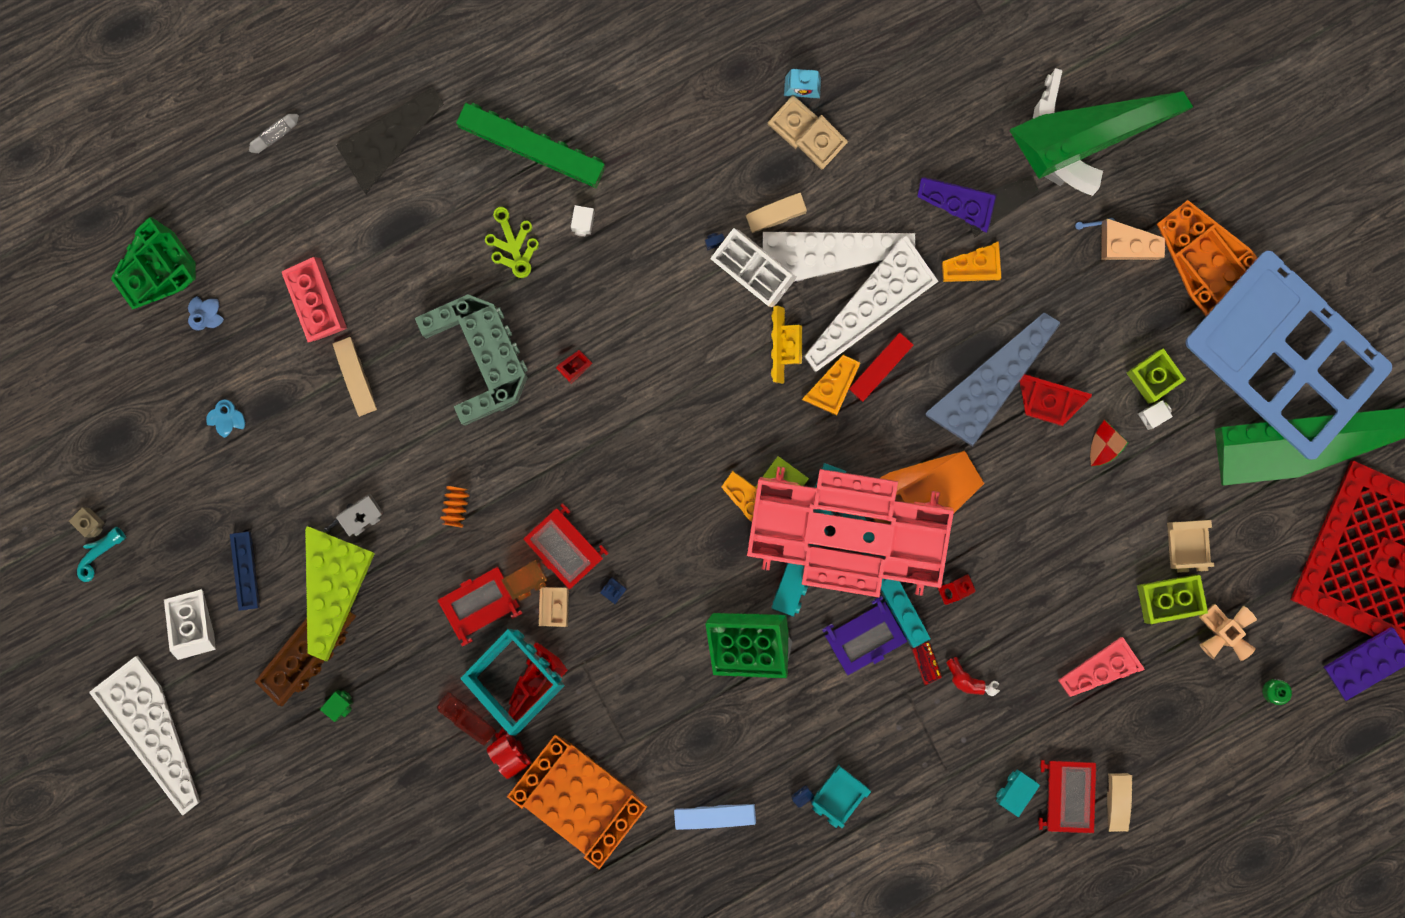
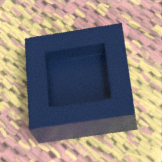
M714 233L707 236L708 239L705 240L707 251L719 247L725 240L724 235Z

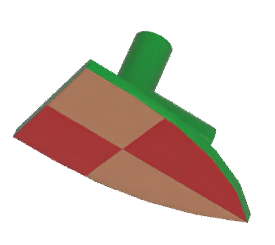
M1106 420L1102 422L1093 438L1090 452L1091 466H1101L1111 462L1118 457L1129 443Z

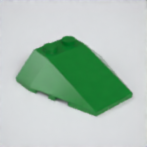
M149 217L137 228L132 244L128 245V251L124 259L120 260L111 277L112 282L133 310L183 291L196 279V262L172 230L154 218Z

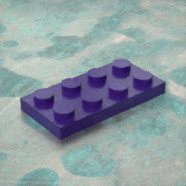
M1390 627L1324 666V669L1342 698L1347 701L1405 666V645L1395 629Z

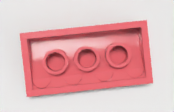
M312 257L282 271L308 342L316 341L347 329L321 258Z

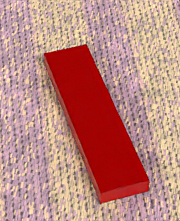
M899 333L848 390L863 402L914 345Z

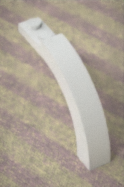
M1055 68L1051 75H1047L1045 80L1047 89L1034 109L1033 119L1040 115L1054 113L1062 70ZM1079 160L1055 171V173L1075 189L1093 196L1100 188L1103 171Z

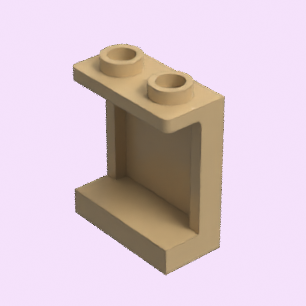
M1211 520L1167 523L1171 569H1177V572H1189V568H1196V571H1209L1208 567H1214V563H1211L1208 528H1212Z

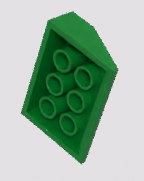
M713 613L707 620L705 625L713 675L767 678L788 677L789 632L786 615Z

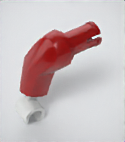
M957 657L953 658L954 661L950 659L946 662L953 675L952 682L961 691L967 694L984 695L986 691L990 696H994L1000 691L994 689L999 686L998 682L993 681L988 686H985V681L974 679L964 672Z

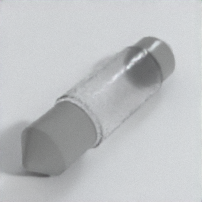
M287 114L250 142L249 151L260 153L266 147L271 146L297 125L299 115Z

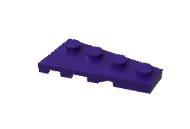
M922 177L917 197L948 211L949 214L957 216L987 233L997 194Z

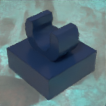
M611 577L600 593L616 604L627 589Z

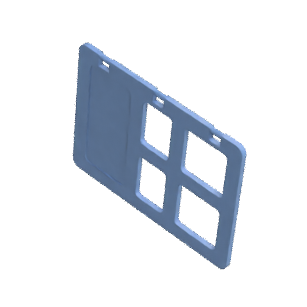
M1272 251L1263 252L1186 339V346L1309 460L1316 459L1392 371L1391 362L1372 347L1339 313L1334 311L1323 298L1294 271H1291ZM1280 267L1288 274L1285 278L1277 271ZM1323 308L1331 314L1329 318L1320 312ZM1312 311L1330 328V333L1312 354L1304 360L1285 342V339L1306 314ZM1341 341H1344L1372 368V372L1349 399L1344 398L1317 371ZM1366 349L1374 354L1372 359L1364 353ZM1272 353H1276L1293 369L1294 374L1272 400L1267 402L1248 382ZM1305 383H1308L1336 410L1335 415L1311 442L1281 415L1282 409Z

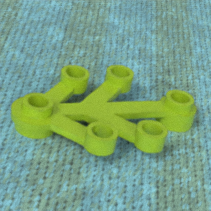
M498 207L493 215L495 220L501 223L508 243L497 239L493 234H488L485 237V242L488 246H496L511 253L514 261L503 257L500 252H494L491 259L495 264L501 263L512 268L516 277L525 278L531 272L529 261L532 254L539 248L538 241L531 238L527 242L528 248L523 257H521L519 252L527 233L532 231V224L529 221H523L520 225V232L515 240L508 222L510 217L508 210L504 207ZM504 213L505 218L500 219L499 214ZM525 224L530 225V228L528 230L523 229V226ZM493 237L494 242L488 243V238ZM536 242V246L531 248L530 243ZM496 255L501 256V259L499 261L494 260V257ZM520 266H525L523 272L518 270Z

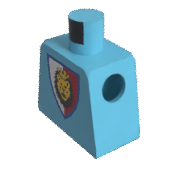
M791 69L785 76L784 96L794 95L795 97L820 98L821 77L819 71Z

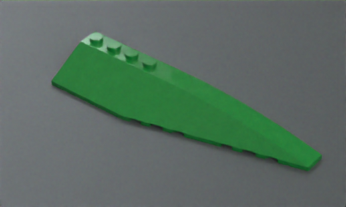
M1405 408L1355 413L1316 459L1312 460L1306 459L1268 422L1216 428L1215 436L1221 484L1223 486L1297 478L1404 439ZM1334 415L1287 421L1311 442Z

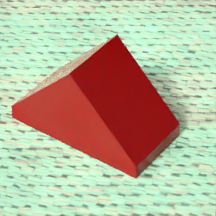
M578 350L560 363L556 369L572 384L592 365V362Z

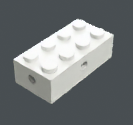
M735 228L732 229L710 258L769 307H774L797 278V276L755 242Z

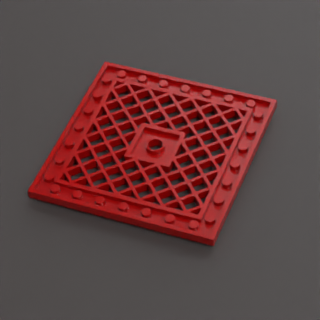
M1350 461L1292 594L1291 601L1372 638L1392 627L1405 645V630L1400 628L1405 626V621L1398 624L1395 618V614L1402 612L1405 619V604L1402 599L1405 596V592L1400 593L1398 587L1404 588L1405 531L1402 526L1405 523V519L1400 520L1397 513L1399 510H1405V483L1356 461ZM1369 493L1372 502L1365 505L1362 495ZM1375 493L1383 496L1384 498L1378 500ZM1358 500L1360 507L1354 509L1355 504ZM1387 501L1390 510L1382 512L1379 503ZM1393 501L1401 504L1402 506L1395 508ZM1374 505L1377 515L1370 517L1367 508ZM1361 510L1365 520L1357 522L1354 513ZM1392 513L1395 523L1388 525L1384 516ZM1349 518H1350L1352 524L1349 525V526H1346L1347 523H1348V521H1349ZM1379 518L1382 528L1375 530L1372 520ZM1367 523L1370 532L1362 534L1359 525ZM1397 526L1400 535L1393 538L1390 528ZM1354 528L1357 537L1350 539L1346 530ZM1384 531L1387 538L1380 537L1379 539L1377 533ZM1343 535L1345 542L1339 544V541ZM1372 536L1375 545L1367 547L1364 538ZM1402 539L1404 546L1394 541ZM1359 540L1362 550L1355 552L1352 543ZM1346 545L1350 554L1342 557L1339 548ZM1375 549V551H1374V553H1373V555H1372V557H1371L1369 551ZM1334 553H1335L1337 559L1331 561L1332 558H1333V555H1334ZM1364 553L1367 562L1360 565L1357 555ZM1390 557L1396 559V565L1393 568L1388 564ZM1352 558L1355 567L1347 570L1344 560ZM1339 563L1342 572L1334 574L1331 565ZM1367 567L1366 572L1372 575L1365 577L1362 568ZM1326 571H1328L1329 577L1324 578ZM1357 571L1360 580L1352 582L1349 573ZM1344 575L1347 585L1340 587L1336 578ZM1380 578L1390 583L1382 585ZM1374 579L1378 588L1370 590L1367 581ZM1331 580L1335 589L1327 592L1324 583ZM1362 583L1365 592L1357 595L1354 586ZM1392 587L1395 596L1388 598L1384 589ZM1349 588L1352 597L1345 600L1342 590ZM1379 591L1382 601L1375 603L1372 594ZM1334 593H1337V596H1338L1339 600H1337V599H1335V598H1333V597H1331V596H1329V595H1332V594H1334ZM1367 596L1370 605L1362 608L1359 599ZM1397 599L1400 608L1393 611L1389 602ZM1354 601L1357 608L1350 606L1347 603ZM1384 604L1387 613L1380 616L1377 607ZM1372 609L1374 616L1364 611ZM1389 617L1392 624H1390V623H1388V622H1386V621H1384V620H1382V619H1385V618Z

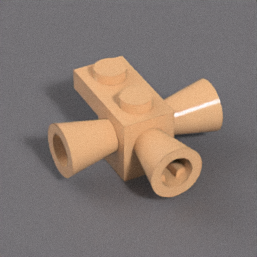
M1212 604L1207 609L1208 614L1199 616L1215 634V636L1200 644L1203 651L1212 659L1216 657L1223 646L1233 647L1240 661L1245 660L1255 651L1256 648L1242 638L1246 635L1242 629L1257 621L1255 615L1245 606H1242L1234 619H1228L1216 604Z

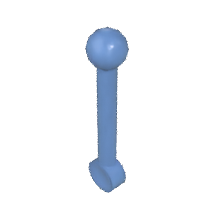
M1102 221L1090 223L1077 222L1075 228L1080 230L1083 227L1102 225Z

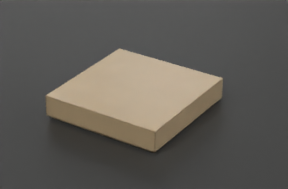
M792 95L771 118L768 125L796 149L798 146L795 142L818 117Z
M822 115L795 142L821 170L848 143Z

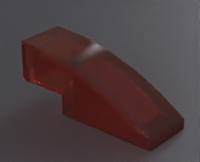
M450 692L446 694L437 706L438 712L483 746L487 744L496 732V729Z

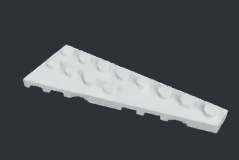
M763 232V250L797 276L795 281H801L883 261L904 236H907L915 247V233Z

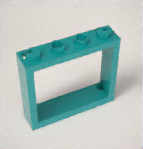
M507 629L460 679L509 735H517L565 685L561 681L562 677L549 668L550 664L543 657L540 658L536 654V648L530 643L527 644L525 642L524 635L519 630ZM512 640L553 684L517 723L477 679L483 670Z

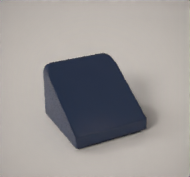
M807 785L791 795L793 802L799 808L814 798Z

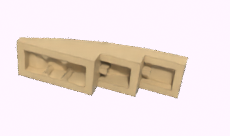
M348 337L333 343L344 380L358 416L360 417L377 410L368 378L365 376L352 338Z

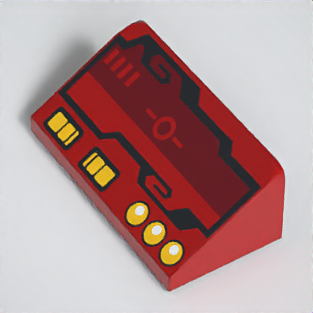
M929 641L915 648L911 647L923 684L926 685L942 678Z

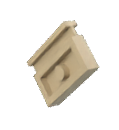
M540 587L539 626L568 627V588Z

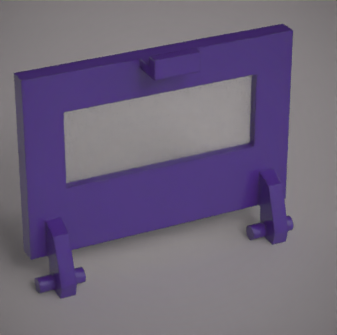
M882 596L871 601L872 604L877 603L878 606L834 631L831 630L834 627L832 624L822 629L823 632H828L825 637L847 676L871 662L874 664L885 659L883 655L907 642L886 603H881Z

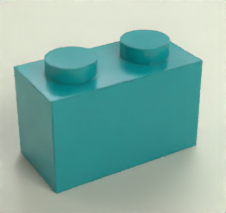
M1017 769L1009 775L1005 788L1002 787L998 791L996 802L1019 817L1040 784Z

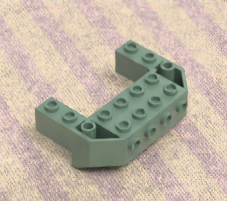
M465 295L415 318L422 336L426 339L460 324L489 389V391L454 406L458 418L464 426L517 404L528 378L526 375L528 369L524 360L520 361L518 357L520 351L517 344L512 343L510 339L512 333L508 325L505 326L502 321L504 315L500 307L496 308L494 304L471 295Z

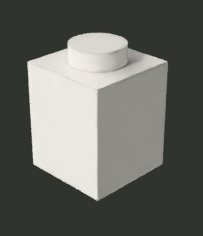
M575 205L571 223V230L575 232V235H591L595 214L593 208Z
M1163 400L1138 413L1148 430L1173 417L1170 406L1166 402L1164 403Z

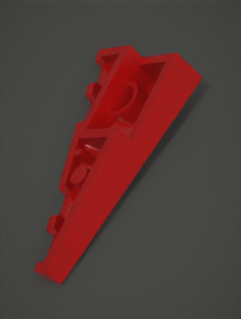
M535 642L536 654L540 658L543 657L550 664L549 668L562 677L568 671L562 661L545 647ZM530 659L527 660L526 664L528 667L524 676H520L509 701L511 706L508 714L516 723L553 686ZM501 727L500 732L496 733L495 737L499 739L507 731Z

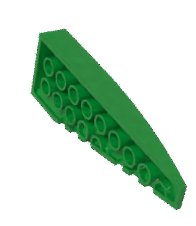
M1184 91L1044 114L1011 128L1009 131L1040 179L1192 109L1193 105Z

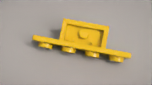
M774 306L771 315L773 321L771 333L773 340V349L771 351L773 368L771 376L773 382L782 384L784 383V365L802 364V326H785V308Z

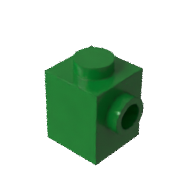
M338 690L333 693L320 710L332 721L336 722L342 716L345 718L351 712L352 708L350 706L354 702L350 700L352 697L347 692Z

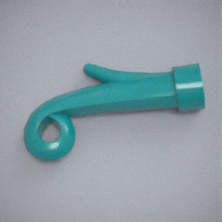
M115 527L104 538L83 546L85 549H92L82 558L78 565L77 576L81 581L89 582L93 579L94 570L89 565L93 560L126 539V535L120 528ZM85 569L88 570V575H87V576H85V573H84V572H85Z

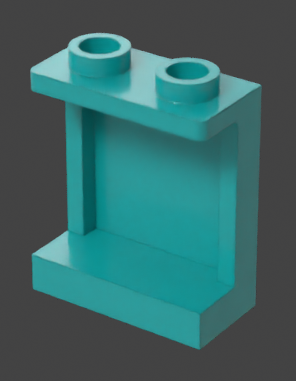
M838 765L811 800L812 809L820 816L822 814L826 815L829 818L827 821L835 828L840 826L843 829L844 823L863 798H867L871 790Z

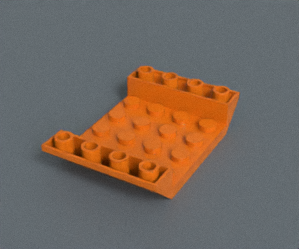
M556 734L507 796L521 809L523 807L528 809L585 854L584 858L598 869L602 867L647 808V805L632 790L572 743Z

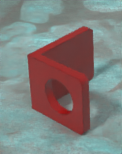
M967 574L953 582L942 585L941 588H938L944 604L947 605L975 592V588ZM945 589H949L952 592L951 599L945 595Z

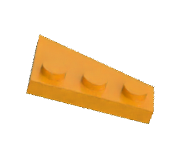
M999 241L985 248L982 247L971 253L962 254L943 261V282L1000 280Z

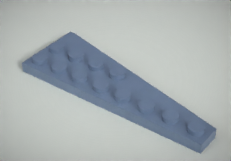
M1046 313L1040 315L928 410L926 416L973 447L1057 330L1060 322Z

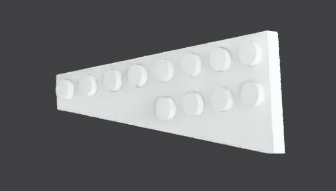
M907 236L899 240L804 355L815 372L938 282Z

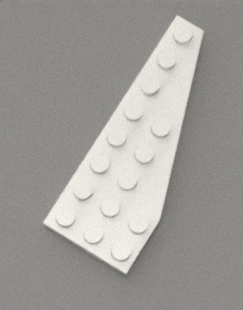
M135 656L89 693L179 812L184 815L200 803L162 687L139 656Z

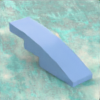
M755 804L718 805L714 807L674 810L676 830L756 824Z

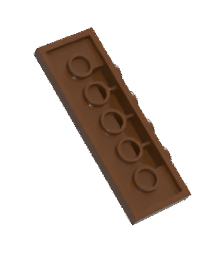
M351 610L333 650L346 641L345 636L348 633L346 628L356 617ZM307 618L255 680V683L278 706L283 707L294 692L299 693L306 690L309 686L308 681L312 676H316L321 672L322 668L320 666L324 663V660L308 654ZM332 650L331 655H330V657H329L328 660H330V659L333 657V655H334L333 650Z

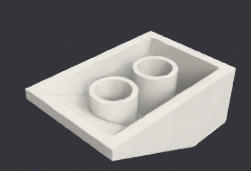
M202 589L164 599L169 649L178 660L216 650L214 631Z

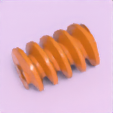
M446 486V489L451 491V493L445 494L449 501H444L443 504L448 506V508L442 509L446 516H441L440 519L445 522L443 523L444 525L462 528L464 525L459 521L465 520V517L460 513L467 511L462 505L468 504L463 499L470 496L465 492L468 489Z

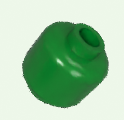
M1271 679L1263 686V696L1272 704L1283 705L1291 699V687L1283 680Z

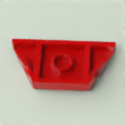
M1026 374L1020 380L1025 415L1059 426H1064L1092 396V394Z

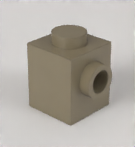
M82 507L69 520L84 537L98 536L105 525L90 508Z

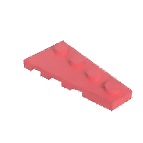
M1120 637L1058 681L1068 696L1071 697L1145 669L1125 639Z

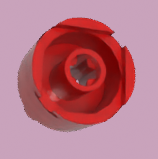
M508 733L504 734L487 748L491 761L499 766V772L506 779L513 777L532 763L528 755L523 753L525 748L521 741H516L514 736Z

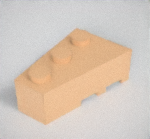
M1110 219L1102 221L1101 260H1159L1165 257V238Z

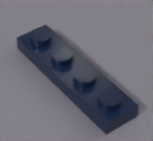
M251 532L230 534L238 610L260 608Z

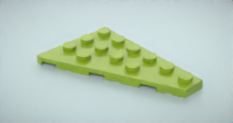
M307 526L305 531L308 654L328 662L375 553Z

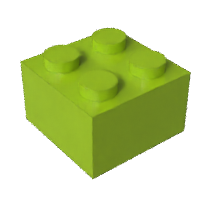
M1164 348L1156 351L1127 372V375L1148 404L1157 401L1186 380Z

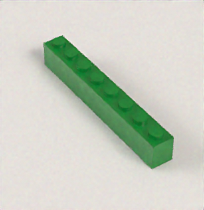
M465 103L456 122L458 128L593 188H597L606 169L603 160L595 156L592 158L585 156L586 153L579 149H575V151L569 149L568 145L561 141H558V143L551 141V137L545 134L533 133L534 130L527 126H523V128L517 126V123L509 118H506V120L501 119L493 111H483L482 107L475 103L471 105Z

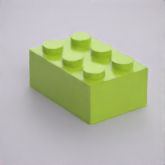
M1189 575L1137 585L1144 623L1146 624L1208 614L1200 575Z

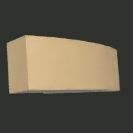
M801 193L755 210L747 214L746 218L751 232L755 233L806 214L807 209Z
M1128 773L1108 774L1109 792H1107L1108 831H1128L1132 803V775Z

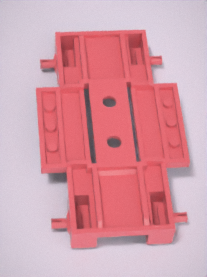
M779 466L777 467L776 478H759L747 556L762 558V569L770 570L771 560L805 565L802 585L874 597L880 596L882 578L917 584L915 594H919L920 588V596H923L924 585L941 588L954 510L951 507L938 504L940 492L936 491L935 497V491H932L931 500L928 503L914 502L913 504L895 501L898 481L820 469L817 488L801 486L798 485L799 483L783 479L785 467L781 469ZM821 509L891 521V525L815 513L813 510ZM826 526H833L836 533L833 536H827L824 532ZM866 532H872L875 539L873 542L868 543L864 541L863 535ZM808 543L876 555L886 556V558L808 545Z

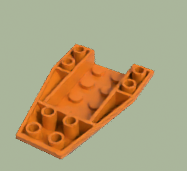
M1188 200L1157 223L1189 296L1205 316L1210 313L1257 259V256L1248 246Z
M965 451L889 472L880 477V479L898 481L895 501L913 504L914 502L928 503L931 500L932 491H935V497L937 491L940 492L938 504L953 508L954 513L984 484ZM873 518L877 523L881 522L891 525V521Z

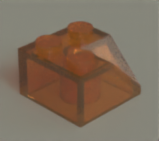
M534 560L502 579V582L513 600L518 599L522 601L531 596L530 591L534 590V588L538 591L545 587V582L549 579L541 562Z

